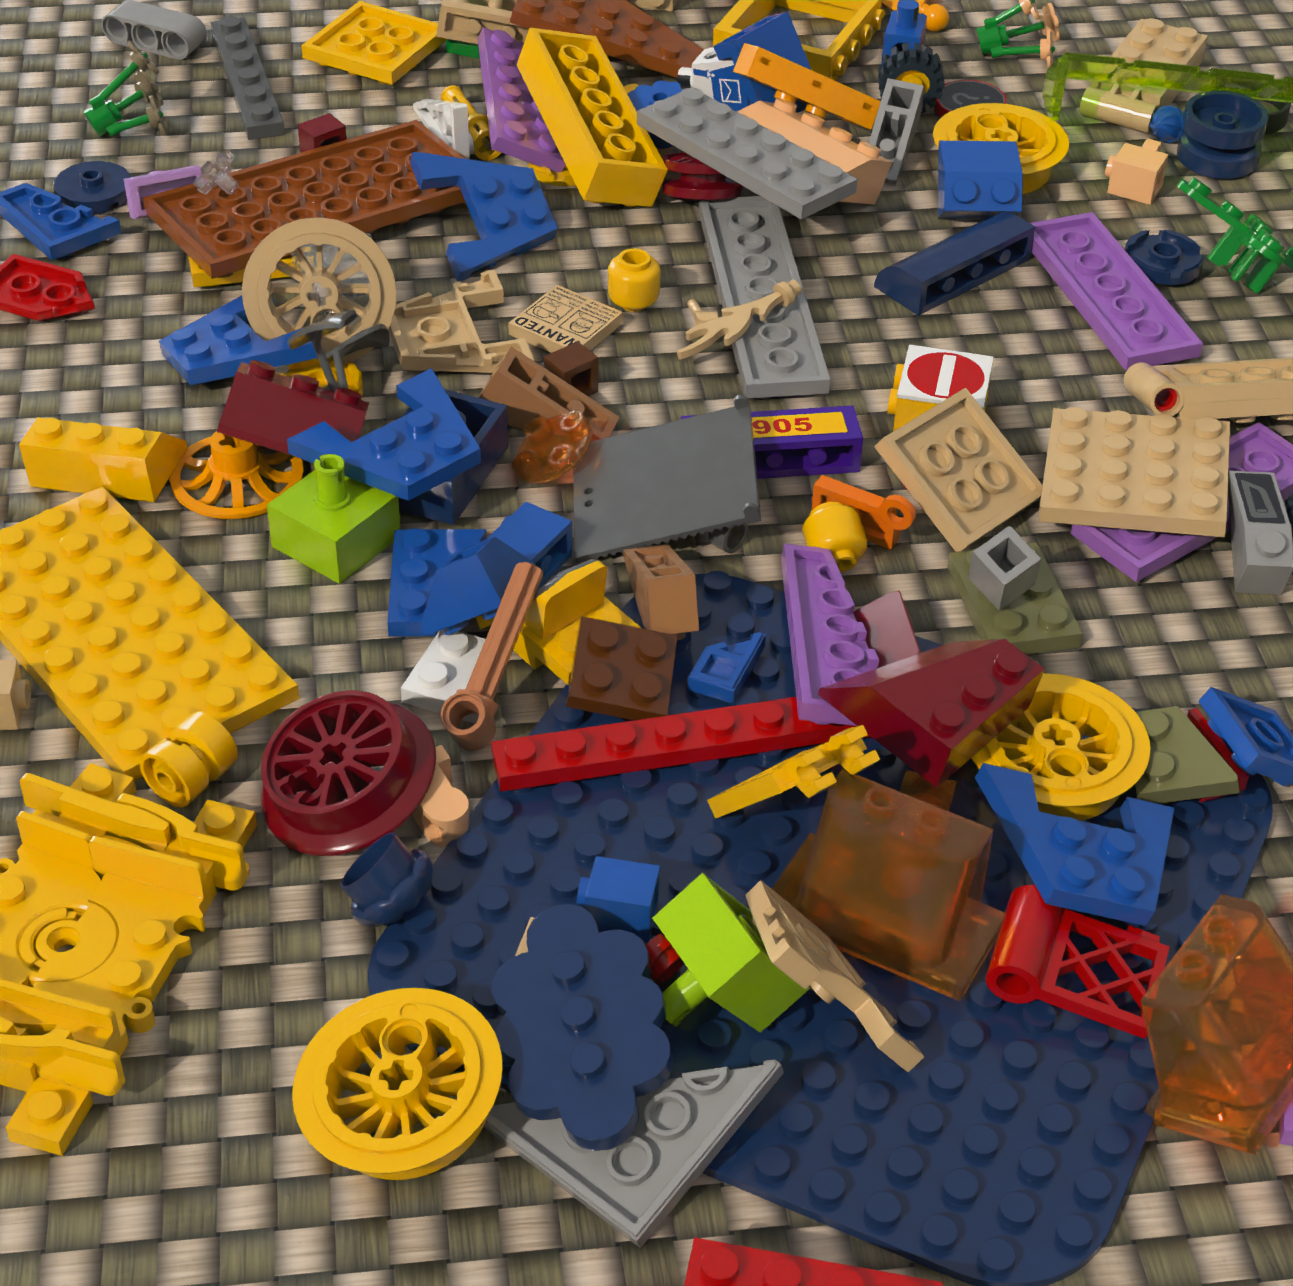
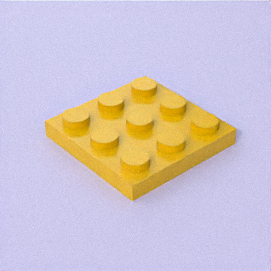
M358 1L302 44L301 48L302 58L317 62L321 66H331L347 71L351 75H361L377 80L381 84L393 85L447 39L436 37L438 23Z

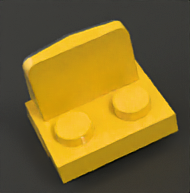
M590 559L559 572L537 590L513 651L534 670L544 664L564 683L569 685L581 616L637 628L641 627L604 596L607 567L599 560Z

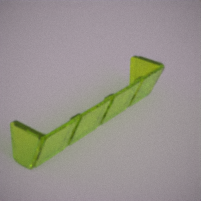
M1066 52L1061 58H1057L1047 69L1042 95L1050 120L1058 121L1066 78L1195 93L1231 91L1253 99L1293 103V77L1285 76L1281 79H1274L1275 75L1217 68L1200 71L1198 66L1135 60L1133 63H1127L1124 58Z

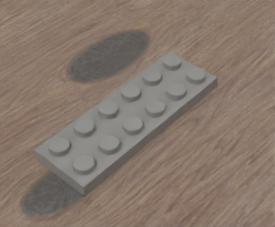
M686 88L678 94L664 100H658L654 104L637 111V125L799 219L810 216L856 193L857 178L842 171L840 167L815 156L811 151L788 141L781 134L774 133L761 126L754 119L747 118L734 111L727 104L720 103L707 96L700 89Z

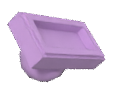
M194 165L167 171H153L146 175L125 178L124 185L130 218L149 217L143 206V197L203 181L202 167Z

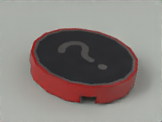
M958 80L945 84L944 89H942L943 95L941 99L935 98L936 105L934 110L941 118L948 112L960 107L981 103L1007 104L1006 95L999 88L989 83L977 80Z

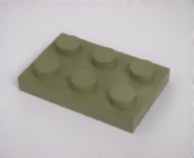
M1037 542L1027 543L1041 558L1035 585L1000 611L968 578L972 554L976 549L949 553L947 567L980 640L1006 639L1026 655L1080 648L1083 633Z

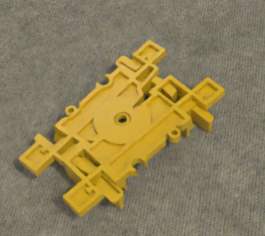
M92 763L88 764L70 787L31 773H25L20 779L25 806L33 808L35 811L32 814L21 811L16 817L22 845L17 849L19 861L15 864L11 859H0V1085L27 1092L5 1127L9 1141L63 1156L93 1105L91 1092L113 1096L121 1090L125 1083V1077L120 1057L129 1044L126 1029L129 1028L135 1033H144L154 1026L155 1015L152 1002L155 1000L178 959L192 954L190 937L179 934L189 929L204 932L206 930L204 915L217 894L216 887L232 891L242 888L250 875L249 864L245 862L243 849L257 827L255 811L207 800L195 821L192 822L165 806L134 796L137 791L133 777ZM64 945L74 946L73 949H70L68 951L57 952V950Z

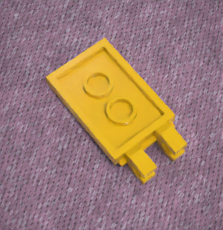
M864 725L848 728L830 737L828 742L812 749L804 750L711 797L707 802L715 818H719L780 794L794 786L810 798L837 782L832 772L823 776L820 775L821 772L840 764L847 772L854 775L879 761L880 758L876 750L866 754L862 752L867 749L862 739L868 735Z

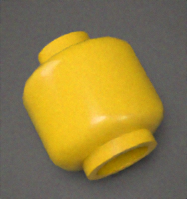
M633 248L622 251L611 260L608 266V294L610 300L629 312L641 311L655 303L660 294L661 270L659 263L642 249Z
M827 502L816 506L802 526L806 546L830 549L840 572L852 569L867 550V538L859 514L852 507L845 506L842 503Z

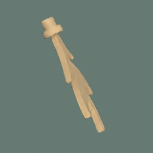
M794 279L787 283L781 281L773 286V293L746 304L721 309L722 317L701 323L685 332L688 341L700 336L703 337L684 348L678 349V359H684L703 351L723 335H725V346L731 345L747 331L753 315L759 314L760 321H765L770 311L778 304L787 307L794 303L795 297L802 292L800 284Z

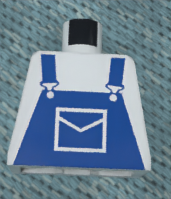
M714 47L703 50L694 60L691 68L681 67L679 69L677 82L681 85V89L692 87L700 89L707 96L720 103L727 104L736 112L751 105L739 75L733 72L735 65L732 58L719 60Z

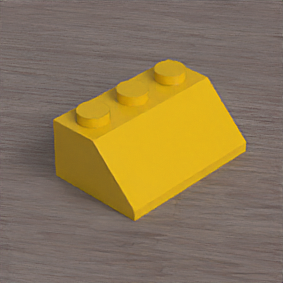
M37 417L19 443L30 487L86 493L103 486L113 497L155 502L188 449L187 441L163 432Z

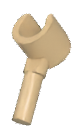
M695 299L688 301L687 305L695 319L694 326L718 318L717 311H703Z

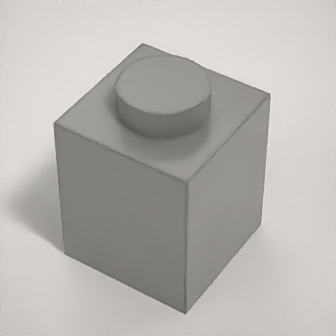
M1009 525L973 551L968 578L1000 611L1035 585L1041 558Z

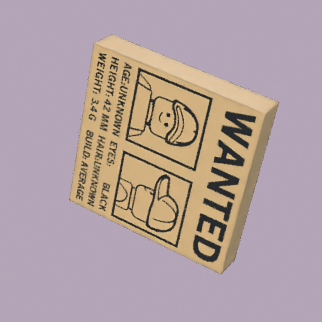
M556 285L508 323L509 335L517 339L525 338L527 343L550 353L575 342L581 343L591 351L623 324V312Z

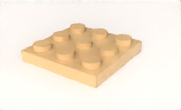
M967 388L962 389L883 437L874 446L956 552L964 551L1041 498L1043 486Z

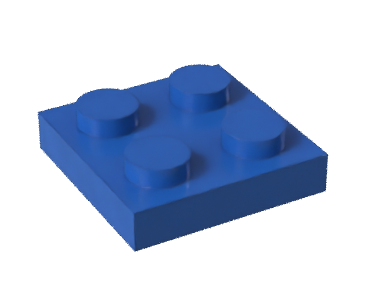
M1210 687L1199 699V703L1210 717L1208 720L1210 728L1219 737L1226 740L1234 751L1231 757L1236 765L1250 775L1254 776L1259 773L1272 778L1282 786L1293 785V734L1276 710Z

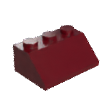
M251 360L249 364L241 362L236 372L217 429L218 433L288 454V438L323 421L350 442L359 439L369 402L361 400L362 395L353 390L338 387L334 392L318 387L319 381L309 376L294 374L293 378L275 373L276 368L270 364Z

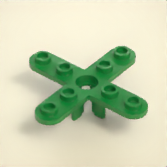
M1192 177L1189 182L1183 179L1178 182L1176 186L1231 225L1207 256L1210 261L1219 267L1222 264L1226 266L1241 245H1245L1227 269L1231 273L1233 280L1238 282L1258 255L1261 258L1245 277L1247 281L1245 285L1257 294L1260 293L1283 263L1293 269V247L1290 246L1287 251H1284L1285 247L1280 244L1281 241L1272 235L1274 231L1270 229L1266 222L1251 213L1248 219L1243 217L1245 213L1227 200L1222 205H1219L1208 197L1212 190L1195 177Z

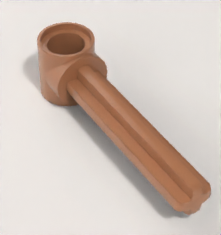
M523 562L515 565L466 689H457L456 693L449 697L442 706L441 722L455 742L463 749L471 751L482 749L495 736L496 722L494 717L499 705L493 699L543 577V571L531 563ZM473 713L479 714L477 722L472 727L464 730L459 729V724L465 716Z

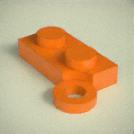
M824 475L820 476L813 487L812 510L816 506L827 502H839L845 506L852 507L859 514L867 541L891 550L899 541L900 530L910 527L916 518V510L913 504L900 495H889L887 498H883ZM896 508L903 513V518L897 516Z

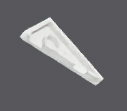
M423 99L413 103L414 111L426 128L465 159H470V155L474 153V144L468 129V106L466 103Z

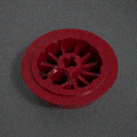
M345 690L333 692L313 699L299 707L275 730L268 741L262 757L261 777L263 786L261 805L265 822L270 831L282 844L308 855H341L372 845L385 834L391 833L401 826L424 799L432 782L436 766V748L431 732L426 724L412 711L400 705L389 703L378 695L365 691ZM376 766H384L381 771H376L370 768Z

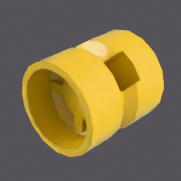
M194 712L171 731L169 738L161 739L141 756L139 762L140 770L146 783L163 801L172 806L183 808L188 806L207 789L209 781L217 780L236 763L238 750L232 736L221 723L206 713Z

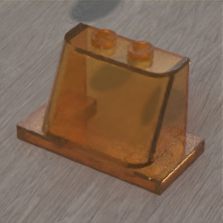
M842 769L835 778L837 782L828 789L816 834L810 833L772 890L822 930L839 950L957 1001H961L995 943L1005 912L981 903L994 829L859 775H851Z
M1221 894L1141 999L1159 1084L1158 1090L1146 1105V1111L1148 1115L1154 1118V1125L1256 1155L1293 1099V955L1259 905L1252 901Z

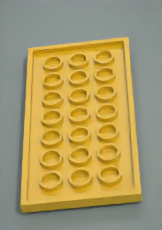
M103 486L0 530V641L113 771L133 777L134 781L143 778L139 764L141 756L161 739L169 738L171 731L194 712L208 714L221 723L229 733H232L299 699L298 684Z

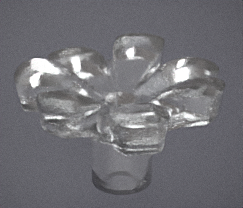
M229 149L221 152L216 157L215 164L207 161L202 166L201 171L204 174L200 175L193 183L198 187L197 191L205 195L213 187L219 186L230 195L237 189L239 183L229 175L233 169L231 162L234 158Z

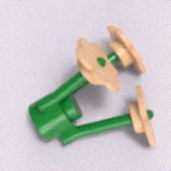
M1018 0L1019 4L995 17L985 19V26L976 28L982 55L992 54V58L1003 55L1040 54L1041 60H1047V69L1053 68L1055 51L1053 41L1060 40L1058 18L1051 3L1043 6V14L1040 15L1035 5V0ZM1021 11H1024L1026 16L1032 13L1036 20L1039 19L1037 23L1006 31L1005 24L997 25ZM1041 30L1043 35H1047V39H1041L1040 46L1003 47L1009 45L1008 38Z

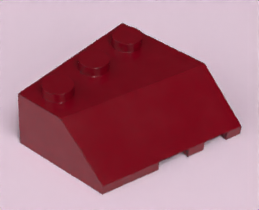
M1006 639L957 641L819 689L818 695L857 726L864 725L868 735L937 788L1029 708L1045 668Z

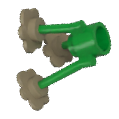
M128 41L127 45L133 50L128 56L133 62L99 95L89 100L88 102L91 107L83 112L99 137L107 132L113 137L121 131L149 122L153 129L159 127L164 136L167 132L162 119L163 112L158 108L164 104L163 99L158 93L156 84L150 80L145 72L150 68L155 74H158L159 69L151 62L146 52H142L133 42ZM138 68L141 69L134 75L137 81L134 85L135 93L117 104H114L111 99L104 102ZM140 99L144 103L150 102L151 106L145 107L146 115L117 123L123 119L120 111Z

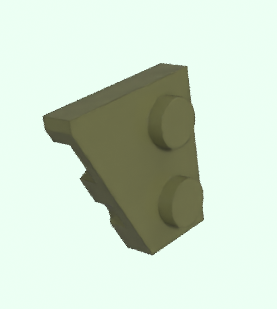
M1178 706L1136 712L1148 732L1151 748L1148 766L1135 784L1137 799L1159 804L1240 793L1237 774Z

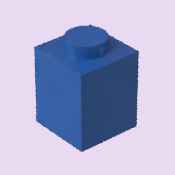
M596 856L590 878L582 876L580 879L577 906L585 908L593 915L599 932L620 929L632 932L644 942H649L654 925L652 918L656 915L659 903L660 866Z

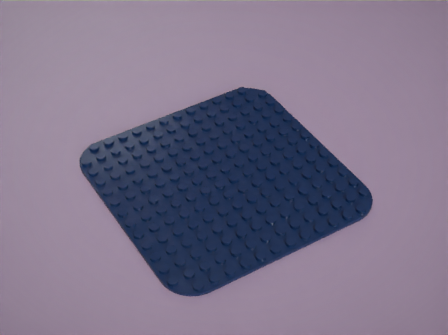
M723 571L695 574L699 631L686 632L684 639L677 640L668 715L796 697L785 593L749 580L729 576ZM634 596L621 611L642 629H646L643 626ZM761 632L766 634L765 648L733 704L687 690L688 676L706 646L726 642L729 646L750 640L751 634ZM915 636L920 653L943 645ZM566 684L529 736L633 720L566 707L569 685ZM1132 708L1135 712L1141 711V710ZM1084 735L1080 740L1089 738L1090 736ZM871 736L862 738L867 747L862 752L866 754L876 750L880 760L870 767L851 775L840 764H837L820 773L823 776L832 772L837 782L810 798L794 786L780 794L719 818H715L707 802L708 799L804 750L812 749L821 744L500 792L498 780L496 779L470 814L468 831L458 839L451 840L432 865L433 879L426 895L420 899L416 908L405 912L400 920L390 923L376 942L368 968L370 996L401 988H427L449 993L476 1008L489 1022L496 1034V1028L503 1017L491 993L492 979L496 971L508 959L515 957L530 917L535 918L542 911L555 905H577L580 879L582 876L590 878L596 856L659 865V903L656 914L701 873H704L749 909L750 907L745 895L762 880L832 940L866 983L862 989L882 1004L897 1021L893 1029L908 1042H914L924 1055V1058L907 1072L877 1048L854 1012L838 999L828 1004L810 985V989L761 1033L707 997L681 1020L677 1027L665 1019L660 1028L665 1032L673 1051V1069L668 1079L683 1077L682 1073L728 1067L729 1070L759 1066L763 1065V1061L774 1059L782 1065L784 1073L702 1173L971 1285L1046 1286L1063 1280L1084 1267L1098 1253L1110 1233L1267 837L1273 814L1272 797L1265 779L1261 774L1257 773L1254 776L1248 774L1249 778L1246 789L1240 791V793L1229 794L1204 802H1200L1197 798L1159 803L1173 807L1174 813L1156 911L1146 926L1071 910L1123 930H1127L1129 925L1160 936L1159 943L1170 946L1151 1029L1146 1039L1038 999L1029 1003L1016 1004L995 996L989 990L986 984V974L1010 894L1020 886L1035 884L977 783L975 776L978 773V768L972 759H969L936 788ZM1220 737V739L1224 742V744L1233 754L1234 751L1231 749L1227 741ZM1134 785L1131 789L1120 795L1108 810L1083 822L1124 830L1119 809L1127 797L1137 799L1136 786ZM655 921L650 940L659 934H663ZM1070 931L1068 937L1081 955L1098 949L1091 938ZM1133 953L1121 955L1134 974L1151 968L1152 960ZM1107 960L1089 966L1102 985L1119 980V977ZM685 964L669 980L658 985L661 992L666 990L688 970ZM1075 971L1057 977L1056 986L1075 993L1088 990ZM1128 991L1110 996L1119 1009L1139 1016L1141 1008ZM410 1044L405 1047L415 1051L420 1045ZM439 1047L437 1049V1058L448 1049ZM502 1057L500 1089L510 1092L508 1078L512 1066ZM464 1064L458 1067L456 1070L464 1072Z

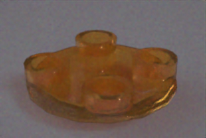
M573 410L567 414H561L547 420L543 416L532 419L524 428L526 438L512 462L513 469L521 478L529 483H545L564 475L573 469L584 457L591 444L593 430L589 421L579 410Z

